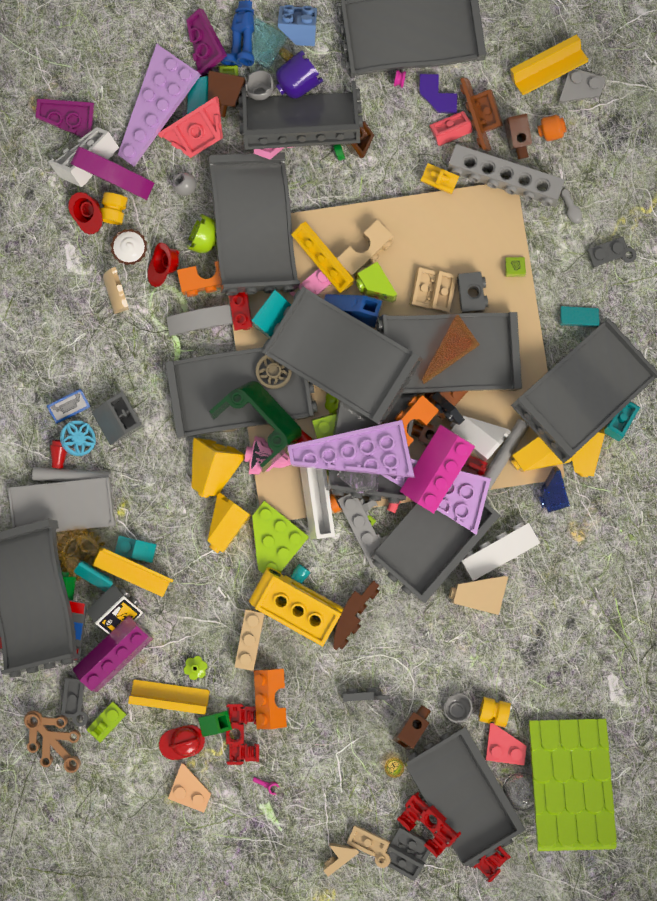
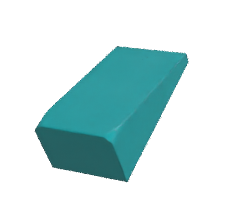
M632 402L627 404L606 425L604 429L605 434L616 441H620L640 407Z

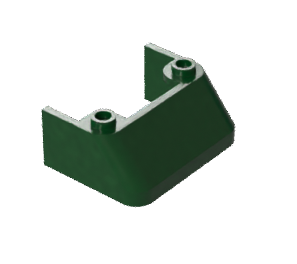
M250 381L232 390L209 412L214 420L229 406L234 409H241L247 403H250L274 428V431L267 440L268 446L273 453L260 464V469L264 473L288 451V445L296 444L300 440L302 430L258 382Z

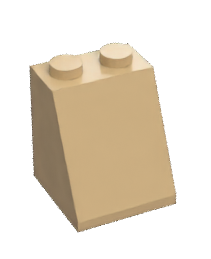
M498 576L455 584L454 587L450 588L448 598L451 599L450 603L499 615L508 577Z

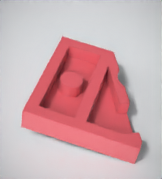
M490 723L485 760L524 765L527 746L497 725H494V723Z

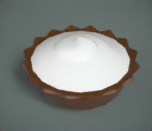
M132 228L117 232V235L113 237V242L110 244L112 247L111 253L114 255V258L119 263H124L125 265H134L136 262H140L148 250L144 235H141L139 231H134Z

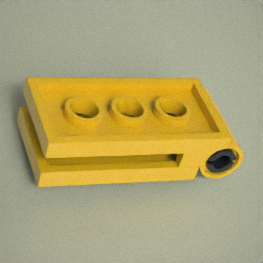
M270 567L266 568L249 599V603L256 610L321 646H324L343 611V607L290 577L283 576L279 571ZM279 596L285 597L287 601H281ZM296 606H301L304 611H299ZM313 615L319 616L321 620H315Z

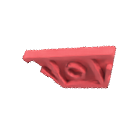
M216 96L159 132L158 136L170 141L172 146L181 149L190 158L202 152L223 138L219 98Z

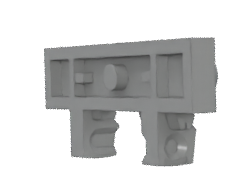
M346 494L338 498L337 501L370 567L373 568L375 567L372 563L374 559L370 556L388 536L380 537L379 533L376 534L367 517L369 515L368 510L378 506L376 501L368 500L365 502L364 499L359 500L358 498H352L351 494Z

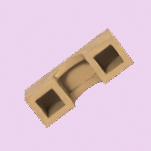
M378 220L363 233V237L370 245L366 252L358 253L349 246L337 258L352 277L357 276V273L364 270V267L369 262L371 264L374 263L382 249L386 251L393 244L391 241L393 240V235Z
M245 610L235 668L254 671L265 617L264 613Z

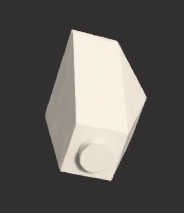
M463 416L465 420L460 425L453 422L450 425L452 432L475 446L472 452L483 461L488 460L511 433L509 429Z

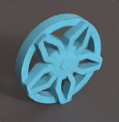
M82 421L69 422L60 433L62 447L73 456L88 454L96 443L93 429L88 423ZM67 429L69 436H67L64 439V434ZM74 445L75 451L71 450L68 446ZM90 446L89 449L84 452V447Z

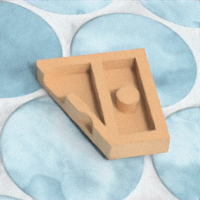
M181 763L168 799L204 813L212 793L184 763Z

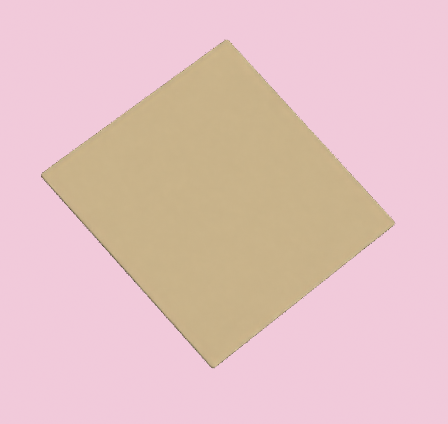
M487 184L456 188L453 190L452 195L444 191H436L291 213L292 233L300 224L306 221L336 258L349 246L358 253L366 252L370 245L363 237V233L376 220L393 235V240H391L393 244L386 251L382 249L374 263H379L397 293V297L393 303L382 300L379 317L382 315L461 314L457 279L450 313L409 305L416 269L421 267L457 276L462 273L481 272L482 277L486 279V288H483L484 296L487 295L488 307H485V311L482 313L517 312L522 389L516 391H468L455 407L462 417H470L509 429L510 431L518 419L525 422L511 405L548 372L520 195H511L506 193L505 190L493 189L488 187ZM293 238L297 277L300 283H302L319 268ZM505 257H525V277H506ZM369 262L364 268H367L372 264ZM355 275L353 277L354 284L345 291L339 293L334 285L331 284L318 296L324 299L326 294L366 295L358 290L355 284L357 283V276ZM276 290L290 304L293 303L294 296H291L289 292ZM468 290L470 297L478 296L477 290ZM257 291L256 294L248 295L251 320L272 293L268 294L264 293V291ZM232 325L236 351L261 348L269 339L255 327H251L250 330L234 331V325ZM314 385L315 393H311L312 401L316 400L318 412H314L315 417L294 421L305 433L315 440L317 437L311 419L331 413L325 408L327 392ZM417 393V396H418V395H423V396H424L425 393ZM435 415L428 423L439 427L441 424L450 431L452 429L450 426L452 422L446 417L442 420ZM413 420V425H414V424H417V425H420V426H422V427L425 426V425H421L419 422ZM270 424L247 427L250 447L253 445L255 436L264 438L266 443H268V437L274 431V428ZM531 427L528 428L513 454L538 437ZM430 434L428 439H432L434 434ZM411 435L414 441L409 445L410 458L419 460L427 446L420 444L419 438ZM502 444L489 457V459L485 461L488 463L486 466V470L489 467L492 460L494 459V457L496 456L499 449L501 448ZM473 452L470 454L471 456L480 459V458H479L476 454H474ZM510 457L490 490L563 479L565 476L563 464L521 472L520 469L516 470L510 462L512 458ZM292 465L283 468L273 467L269 472L265 471L263 473L261 471L259 475H255L259 506L265 500L289 520L307 518L300 467ZM362 496V498L358 499H364V501L366 502L369 500V497ZM406 496V500L400 501V504L414 501ZM381 498V501H376L378 506L374 507L388 506V499Z

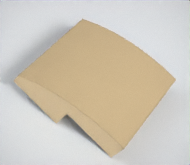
M418 267L409 305L450 313L457 275Z

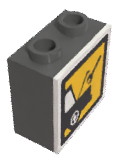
M115 584L86 610L95 624L108 634L128 615L136 620L143 614L142 610L138 607L139 601L133 595L130 596L123 587L119 589Z

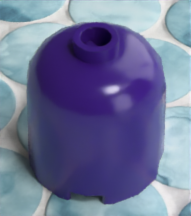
M302 50L280 66L276 72L278 82L276 87L282 95L286 93L287 96L293 99L300 98L324 82L321 77L317 79L316 76L319 73L307 57L305 59L302 57L305 55Z

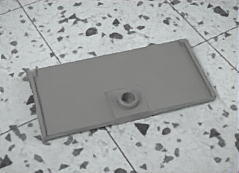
M110 477L8 487L12 528L45 519L58 521L59 528L56 529V532L116 526Z

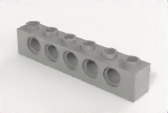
M458 144L454 148L448 165V172L459 177L469 178L474 183L481 182L487 184L488 187L493 189L505 190L506 193L511 195L523 196L526 200L539 201L548 207H556L565 179ZM470 163L473 167H466L465 164ZM489 169L491 173H485L483 170ZM507 175V176H509L510 178H509V179H503L501 176ZM520 181H525V182H527L528 184H527V185H521L519 182H520ZM538 187H543V188H545L546 190H545V191H539L537 188H538Z

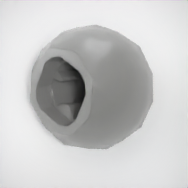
M181 172L173 179V188L177 194L188 196L195 191L196 180L192 174Z

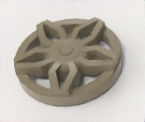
M267 355L263 356L256 366L258 381L269 389H278L285 386L291 378L292 371L289 370L287 373L285 370H282L285 366L282 365L280 367L278 362L274 363V360ZM264 361L266 368L259 370ZM281 373L285 374L287 378L281 377ZM269 377L268 384L263 382L261 378ZM277 378H279L280 380H284L282 383L277 385ZM271 379H275L273 385H271Z

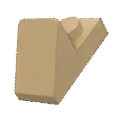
M329 843L337 857L334 858L332 856L325 861L323 871L327 876H330L356 856L359 850L348 845Z

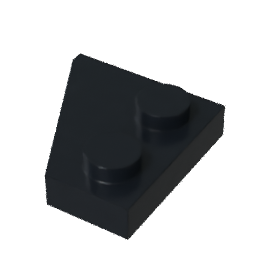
M437 392L432 396L436 402L434 406L450 422L460 425L465 420L456 407Z

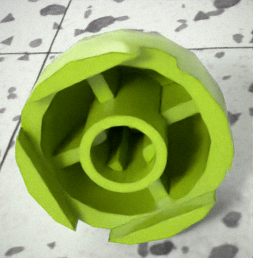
M200 214L202 219L201 221L196 220L188 239L192 241L191 246L187 244V249L197 253H207L214 246L216 247L215 222L209 216Z

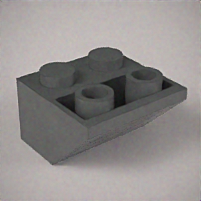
M123 391L92 411L110 445L144 427Z

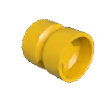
M105 192L102 198L104 207L100 208L102 222L122 225L124 219L122 210L126 209L128 198L119 194Z
M483 697L478 721L488 724L493 721L494 725L506 727L511 703L504 701L496 703L495 699Z

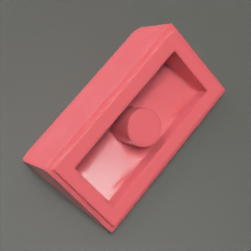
M464 111L429 125L438 146L473 131L471 122Z

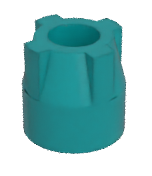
M298 563L291 578L302 584L311 572Z

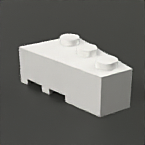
M96 127L79 139V144L71 150L66 148L63 151L64 155L56 160L52 158L48 161L58 177L82 187L93 176L71 164L78 146L107 160L113 156L119 147L111 134L99 127Z

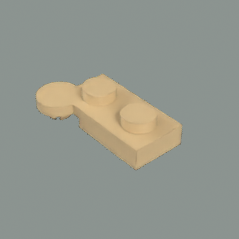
M355 825L347 844L371 856H375V863L378 867H387L391 861L389 854L386 853L390 841Z

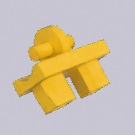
M428 163L420 182L452 195L459 176Z

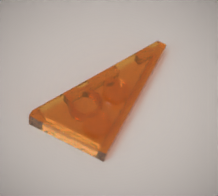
M459 315L454 317L421 380L423 384L480 345Z

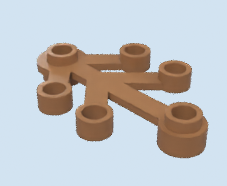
M36 710L29 711L24 717V723L29 728L28 751L35 753L40 748V743L37 741V732H39L43 736L40 764L43 767H49L52 764L53 757L50 755L52 746L64 759V769L69 773L76 772L81 765L80 759L77 756H71L58 740L76 743L81 737L78 730H72L71 732L49 731L44 725H55L57 728H64L68 723L67 718L63 715L57 718L43 717ZM32 717H35L37 722H33ZM58 719H62L64 724H59ZM71 734H76L77 739H73ZM32 743L36 745V749L31 747ZM44 758H48L49 763H45ZM71 760L76 762L75 766L70 763Z

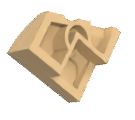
M113 267L103 275V281L113 312L117 314L129 310L117 269Z

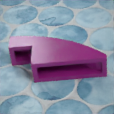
M79 146L71 162L72 165L145 200L148 199L155 184Z

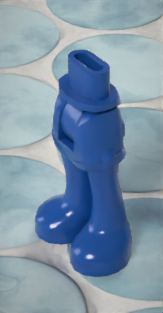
M245 0L239 1L238 8L235 9L231 25L232 50L231 53H226L227 56L221 61L226 66L238 65V67H242V65L252 66L254 64V55L252 54L254 9H252V1ZM242 35H243V48H242V52H241V42H242Z

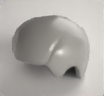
M262 70L250 73L248 82L245 83L247 95L254 100H265L272 95L274 82L271 74Z
M455 693L446 699L443 706L444 715L450 722L463 723L471 717L473 712L472 701L465 694Z

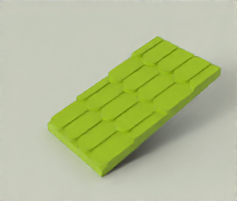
M606 719L529 720L537 851L616 849L617 837Z

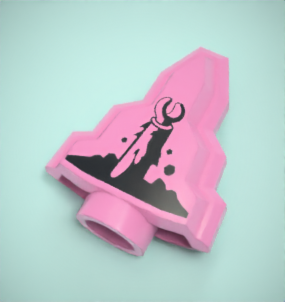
M255 436L252 447L247 446L245 462L249 463V474L259 475L261 472L260 464L273 453L264 438ZM285 453L266 471L269 472L273 467L283 468L290 466V457Z

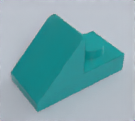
M119 536L115 554L153 563L157 544Z

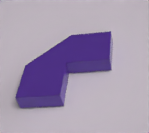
M420 74L419 95L437 113L456 114L457 93H438L439 74Z

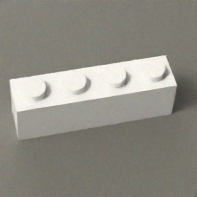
M300 467L310 540L334 537L335 531L329 491H326L328 486L326 469Z
M521 522L512 527L514 531L509 534L505 531L496 536L497 540L490 543L487 541L480 545L479 551L474 553L471 550L461 561L470 580L478 579L540 544L530 524L526 523L524 525Z

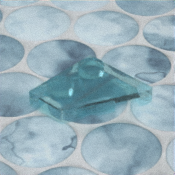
M257 18L255 20L252 54L254 55L255 63L269 70L288 37Z

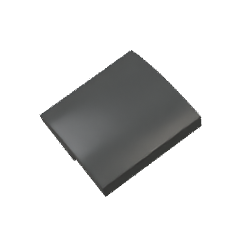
M400 825L386 852L391 858L388 867L415 881L431 853L424 846L429 840L413 831H408L404 826Z

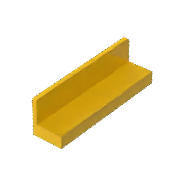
M576 34L511 68L512 81L520 93L525 95L587 63L588 58L581 49L580 38Z
M305 221L300 224L291 234L339 293L354 284L353 277Z
M104 548L99 549L92 564L94 567L161 597L164 596L169 582H173V579Z
M133 680L128 704L205 715L207 713L210 691Z

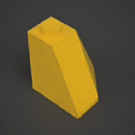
M604 427L572 456L574 471L582 477L594 476L605 436Z
M538 436L511 456L512 460L510 462L516 470L520 469L521 472L566 464L572 461V458L563 463Z
M194 438L191 488L196 490L201 497L217 496L244 460L245 454L228 445L225 447L210 439Z
M220 492L217 495L207 540L211 543L209 547L216 553H219V551L224 553L251 517L250 514Z

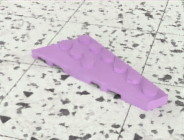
M156 44L118 152V156L133 167L201 76L199 72L158 44Z
M402 420L287 446L292 466L415 478Z
M411 458L413 468L418 460ZM460 471L437 510L477 535L491 478ZM382 475L400 487L404 485L408 478Z

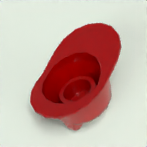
M78 192L72 195L68 205L71 216L84 233L89 235L95 234L101 228L103 221L100 204L87 193Z
M163 242L158 243L155 247L148 267V281L154 287L161 286L167 275L175 272L179 266V251L169 248Z
M186 725L165 732L161 736L159 749L167 759L180 760L198 754L204 747L205 737H202L201 730L196 726Z

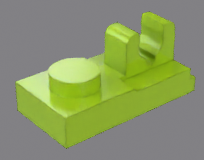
M112 701L86 730L101 743L127 713Z

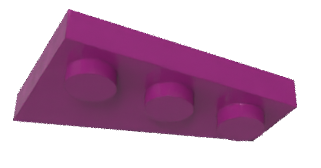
M199 8L186 19L190 42L193 43V60L197 64L196 71L200 73V77H203L222 61L227 54L204 9Z
M37 99L36 119L82 138L93 130L95 104L91 102Z

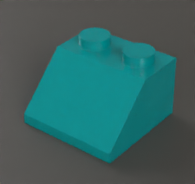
M274 290L251 320L253 327L271 339L277 323H281L284 318V311L292 304Z

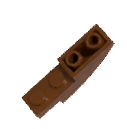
M375 581L371 582L362 595L354 591L345 604L335 630L333 643L335 650L338 648L342 650L349 642L346 638L350 633L355 634L361 627L359 624L361 620L355 615L357 613L361 615L367 607L366 601L369 598L373 600L379 593L377 589L379 585Z

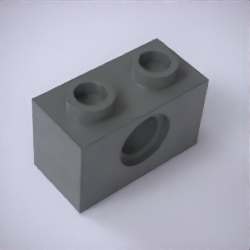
M481 272L458 274L457 283L461 313L484 312L485 307H488L487 295L484 296L483 288H486L485 277H482ZM468 290H477L478 296L470 297Z

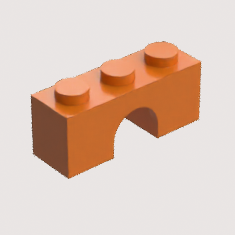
M218 261L215 262L216 272L209 279L201 278L198 275L196 266L177 270L182 294L192 297L198 295V292L206 291V293L217 291V288L221 287Z
M423 395L413 396L408 401V407L405 411L401 410L394 418L396 421H403L408 447L414 441L407 433L408 423L415 419L421 425H427L439 412Z
M284 669L254 670L257 729L287 727L286 708H279L275 703V693L278 689L285 688Z

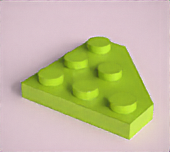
M264 500L252 515L258 570L264 574L266 568L270 567L281 573L309 536Z

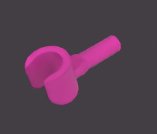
M254 777L253 782L267 788L270 794H277L270 790L274 785L279 787L276 782L268 783Z

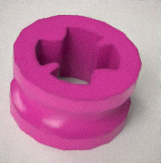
M396 71L394 87L399 85L403 88L406 71Z

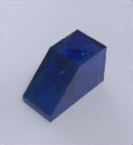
M555 466L540 489L541 497H538L541 508H545L548 513L570 506L561 471Z

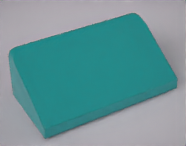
M208 76L199 77L188 92L187 114L208 102Z
M561 306L560 325L599 327V308Z
M80 560L74 570L75 574L104 592L113 584L112 578L83 560Z

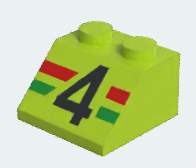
M378 262L357 273V283L355 284L360 293L364 292L368 297L392 303L396 301L397 293Z

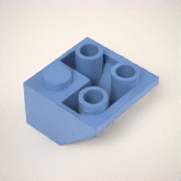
M293 5L280 6L278 28L295 45L315 46L317 8L311 6L294 7Z

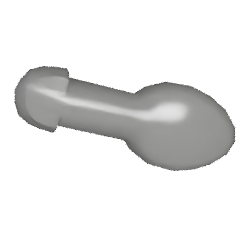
M563 189L560 195L567 206V216L570 221L579 224L582 219L581 210L578 206L574 205L569 190Z

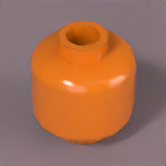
M559 115L542 118L541 125L538 126L540 137L544 136L547 142L563 138L564 133L567 132L564 118H560Z

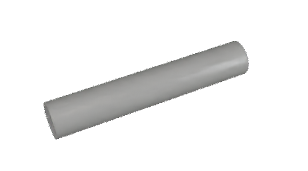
M521 419L517 420L511 433L507 436L483 475L491 478L488 491H490L530 427Z
M33 467L32 479L35 481L63 482L110 477L111 482V472Z

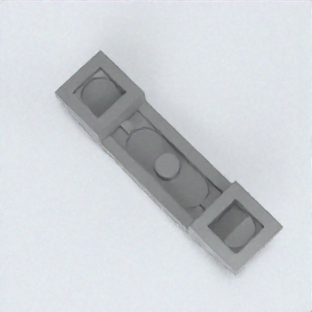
M230 305L203 308L166 317L169 336L222 325H233Z

